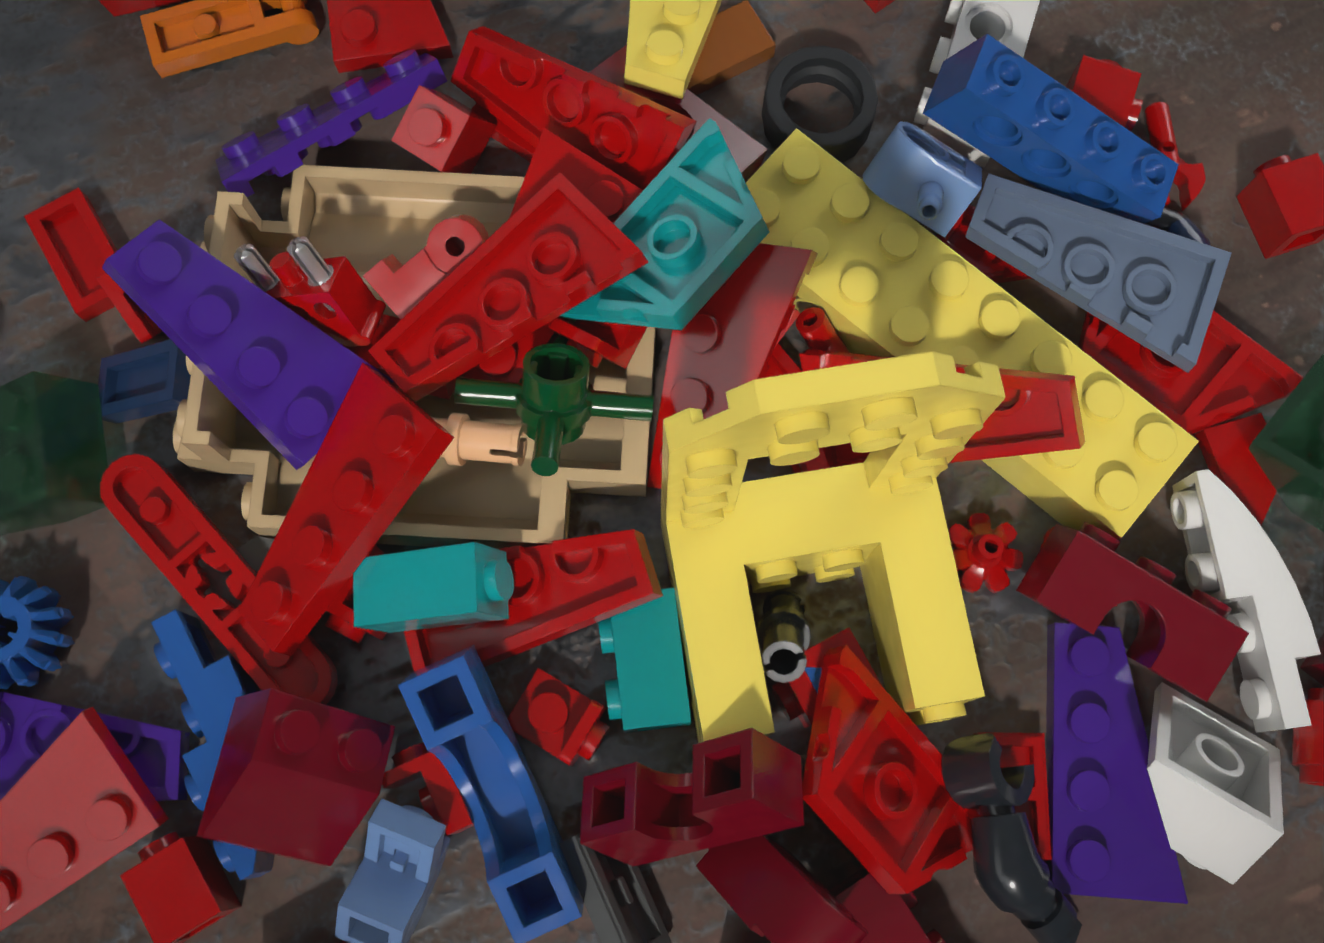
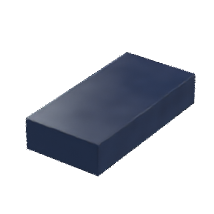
M169 339L101 358L94 418L118 424L178 410L180 402L188 398L191 375L187 370L186 355Z

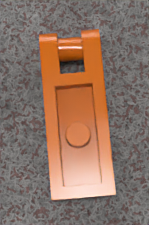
M193 0L140 16L153 66L161 78L286 42L293 45L307 44L316 39L319 34L315 16L305 6L308 0ZM275 8L283 11V13L266 17L265 11Z

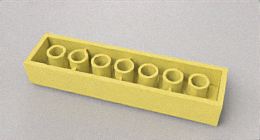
M797 128L746 182L769 230L767 236L760 243L809 249L818 253L809 275L805 274L793 304L796 305L795 308L800 313L811 307L823 309L850 353L898 357L934 351L952 355L955 364L971 365L980 361L998 365L1002 369L1075 376L1085 443L1080 449L982 459L984 463L1061 525L1080 530L1083 523L1087 522L1105 531L1117 540L1121 539L1199 442L908 214L878 197L868 188L863 179Z

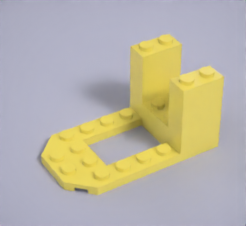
M929 351L754 379L726 391L729 409L703 419L702 409L688 408L663 419L661 529L671 587L675 589L682 651L698 743L748 728H754L766 736L775 733L748 584H751L753 593L771 592L790 587V578L813 573H815L816 582H831L854 576V568L860 566L885 690L906 714H910V719L916 726L966 716L964 703L985 697L936 477L948 468L949 462L957 453L965 449L964 445L975 432L983 428V423L1006 398L998 365L979 361L964 367L965 374L958 373L952 355ZM851 443L853 452H870L863 463L742 482L748 459L769 456L771 465H793L818 457L820 455L819 448Z

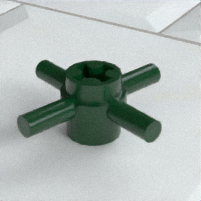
M558 335L553 343L536 346L526 353L523 359L522 378L518 383L457 377L455 383V403L516 409L521 423L526 425V435L535 441L531 468L536 474L541 476H551L558 471L561 446L578 439L583 434L586 422L589 421L591 416L652 421L654 396L593 390V386L589 382L590 365L588 358L581 350L571 345H566L568 339L561 335Z

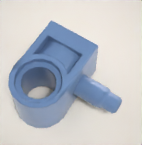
M900 121L895 126L862 175L865 184L878 197L943 237L948 234L982 188V168L940 142L925 130Z

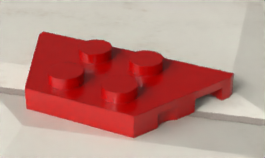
M1214 310L1197 363L1188 373L1089 312H1085L1078 347L1189 434H1194L1291 396L1307 382V379Z
M847 645L830 648L823 659L802 781L803 800L888 894H908L931 881L933 874L937 870H950L967 860L966 853L973 850L971 818L981 816L980 809H965L953 801L946 789L942 776L943 755Z

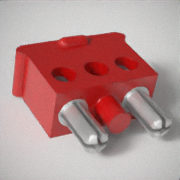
M304 236L293 239L287 247L288 252H282L274 256L269 265L253 244H244L236 249L234 259L253 281V284L344 347L367 346L371 343L385 311L386 304L374 297L346 256L322 259L307 237Z

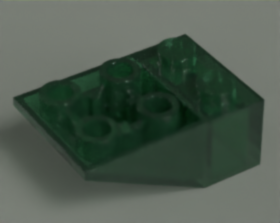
M31 371L0 386V536L69 522L106 507L100 494V482L104 471L108 468L98 384Z

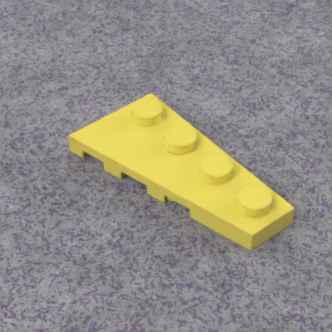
M630 0L624 83L683 99L722 0Z

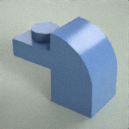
M381 798L368 821L364 858L338 903L335 928L336 938L348 943L409 942L422 916L447 854L451 838L444 836L446 825L435 821L431 815L418 807L410 805L399 806Z

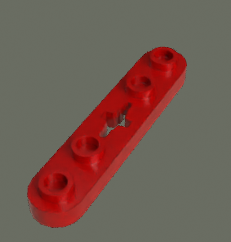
M125 455L113 461L104 471L100 482V494L105 506L261 690L273 688L327 705L334 696L338 683L337 669L331 658L310 634L307 635L292 657L274 652L238 611L257 573L172 474L161 464L144 455ZM200 558L220 572L224 573L231 569L232 574L227 578L226 584L230 588L232 595L242 602L237 608L226 598L212 592L205 595L204 591L209 588L211 583L206 576V572L198 564Z

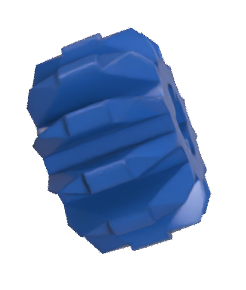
M24 576L14 577L10 584L0 579V689H8L12 687L14 682L27 687L38 684L40 668L48 671L62 668L59 659L54 654L57 646L65 648L75 644L71 636L60 633V628L71 621L74 616L69 609L57 607L61 598L59 592L48 586L38 588L35 580ZM16 622L18 629L13 627ZM8 636H10L11 638H13V640H12L10 643H9V637H8Z

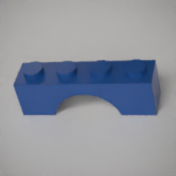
M472 645L411 673L398 684V687L427 751L433 753L443 763L462 795L481 845L487 883L514 942L526 943L582 917L584 902L559 845L563 840L475 646Z

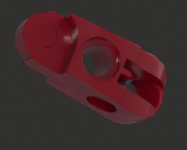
M767 834L708 848V852L696 865L698 870L750 930L762 937L765 935L771 943H861L868 934V931L855 916L789 850Z

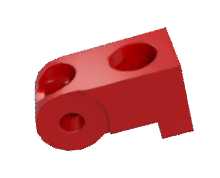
M465 214L453 215L433 227L428 236L427 246L404 265L391 254L380 260L363 277L401 320L489 238L484 225L475 217Z

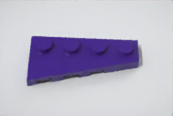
M415 49L406 51L385 62L383 66L386 73L365 83L362 76L338 85L330 91L333 100L314 110H311L309 104H303L280 115L276 119L279 127L259 138H257L254 131H250L230 140L221 147L225 155L215 160L221 181L228 192L244 193L246 197H249L255 193L248 182L262 173L265 176L276 174L278 177H283L304 165L302 160L308 155L306 148L317 142L320 148L337 146L354 136L362 128L363 125L359 117L370 112L374 120L385 118L409 104L419 85L433 90L447 82L448 80L437 58L428 53L418 56Z
M160 219L108 257L102 266V269L296 470L304 466L317 454L362 362L378 371L391 383L394 382L390 377Z
M1054 622L1047 626L1046 770L1052 860H1045V863L1049 868V879L1062 894L1188 904L1176 852L1170 848L1147 770L1149 743L1120 627L1098 626L1093 635L1074 624Z
M0 691V800L85 709ZM97 712L157 801L187 800L184 777L188 774V767L182 755L189 752L190 732Z

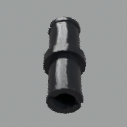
M788 589L775 590L767 596L763 605L764 615L759 620L757 628L758 643L763 651L761 656L762 665H766L764 672L772 680L782 683L798 679L805 671L807 664L805 651L809 647L811 639L809 622L804 616V604L800 605L802 599L797 593Z

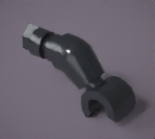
M992 733L963 736L953 740L945 747L943 753L942 776L946 789L953 801L965 809H980L981 816L971 818L973 867L981 888L997 908L1003 912L1013 913L1020 919L1022 925L1039 943H1076L1082 927L1081 922L1077 919L1076 909L1054 887L1053 882L1049 879L1048 865L1038 853L1026 812L1015 811V806H1020L1027 802L1032 792L1035 779L1034 764L1000 768L1002 747Z

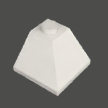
M1161 682L1154 691L1147 770L1170 848L1183 855L1192 865L1201 869H1207L1227 882L1234 884L1284 834L1280 749Z

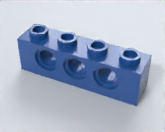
M989 34L982 36L943 61L923 111L924 115L1041 191L1142 224L1161 217L1179 166L1172 159Z

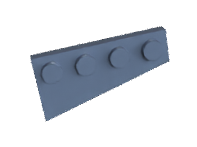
M989 173L965 235L970 241L1187 373L1197 363L1232 254L1231 252Z

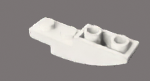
M1209 469L1195 471L1172 486L1174 493L1170 501L1171 515L1176 527L1183 531L1188 552L1185 560V575L1189 587L1192 591L1198 589L1232 608V611L1228 615L1227 620L1249 632L1237 653L1243 677L1240 685V699L1247 716L1253 719L1256 733L1312 726L1296 660L1320 655L1321 652L1309 614L1296 583L1278 550L1240 499Z

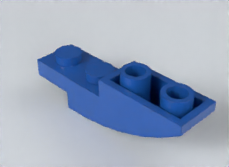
M175 609L151 622L160 642L154 644V653L167 676L171 679L177 678L187 700L181 703V710L188 726L197 737L202 738L205 736L207 741L182 755L190 772L184 777L187 792L196 807L204 812L236 697L260 690L258 685L233 656L227 655L217 660L198 618ZM213 840L214 850L219 861L229 873L236 871L240 881L261 877L272 870L273 854Z

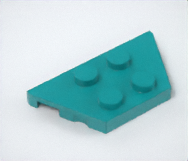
M709 118L613 223L642 251L649 263L559 317L682 330L767 236L769 230L714 120Z

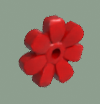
M974 513L967 520V528L957 523L948 528L951 546L955 548L953 549L956 568L957 571H962L959 579L961 589L974 593L981 588L983 580L987 589L992 593L1001 592L1010 585V579L1005 570L1017 571L1023 566L1024 561L1021 551L1008 548V545L1017 536V531L1010 523H1001L993 530L991 529V520L988 514Z

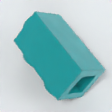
M477 542L365 557L353 573L354 627L393 633L509 619L508 600L513 594L514 578L512 569L507 562L506 552Z
M674 588L661 589L662 597L598 622L602 654L615 652L618 679L605 680L609 720L622 719L625 733L689 726L691 723Z

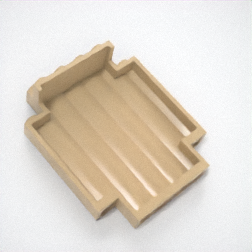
M302 165L293 170L291 187H285L282 192L281 213L283 221L262 220L244 193L218 191L215 213L206 218L204 240L200 248L253 283L234 259V253H236L238 247L244 244H253L269 265L274 256L282 252H288L287 247L293 239L304 236L307 237L322 259L346 256L374 297L385 303L363 277L366 272L380 260L391 254L404 265L427 246L428 236L433 227L453 215L465 214L475 217L484 225L490 237L510 218L525 177ZM386 304L383 314L398 318ZM569 319L567 323L573 325L576 319ZM647 327L626 369L604 358L601 360L598 368L590 365L589 382L592 384L593 390L652 395L656 328ZM186 356V366L191 378L188 398L180 402L173 428V446L178 454L177 459L195 472L253 475V482H247L242 492V516L247 520V527L261 537L275 538L315 456L304 466L296 470ZM455 388L449 400L432 395H427L417 402L412 400L433 418L448 419L452 413H464L469 415L471 421L515 425L516 423H521L516 409L455 403ZM591 416L589 421L586 422L583 434L575 441L561 446L558 471L551 476H541L532 470L531 461L535 441L527 435L520 436V438H527V451L522 466L467 460L463 466L447 464L445 458H439L376 544L441 547L477 542L498 549L512 546L531 547L551 544L554 540L568 539L571 493L646 497L651 422Z

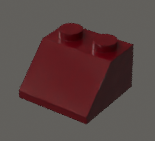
M273 688L236 697L197 837L324 867L331 866L380 794L395 726Z

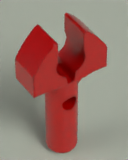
M1155 102L1147 106L1144 112L1150 143L1155 149L1179 164L1173 184L1180 191L1179 200L1181 209L1184 211L1204 186L1206 181L1203 163L1188 164L1179 157L1169 106L1165 102ZM1169 195L1164 206L1165 208L1171 202Z

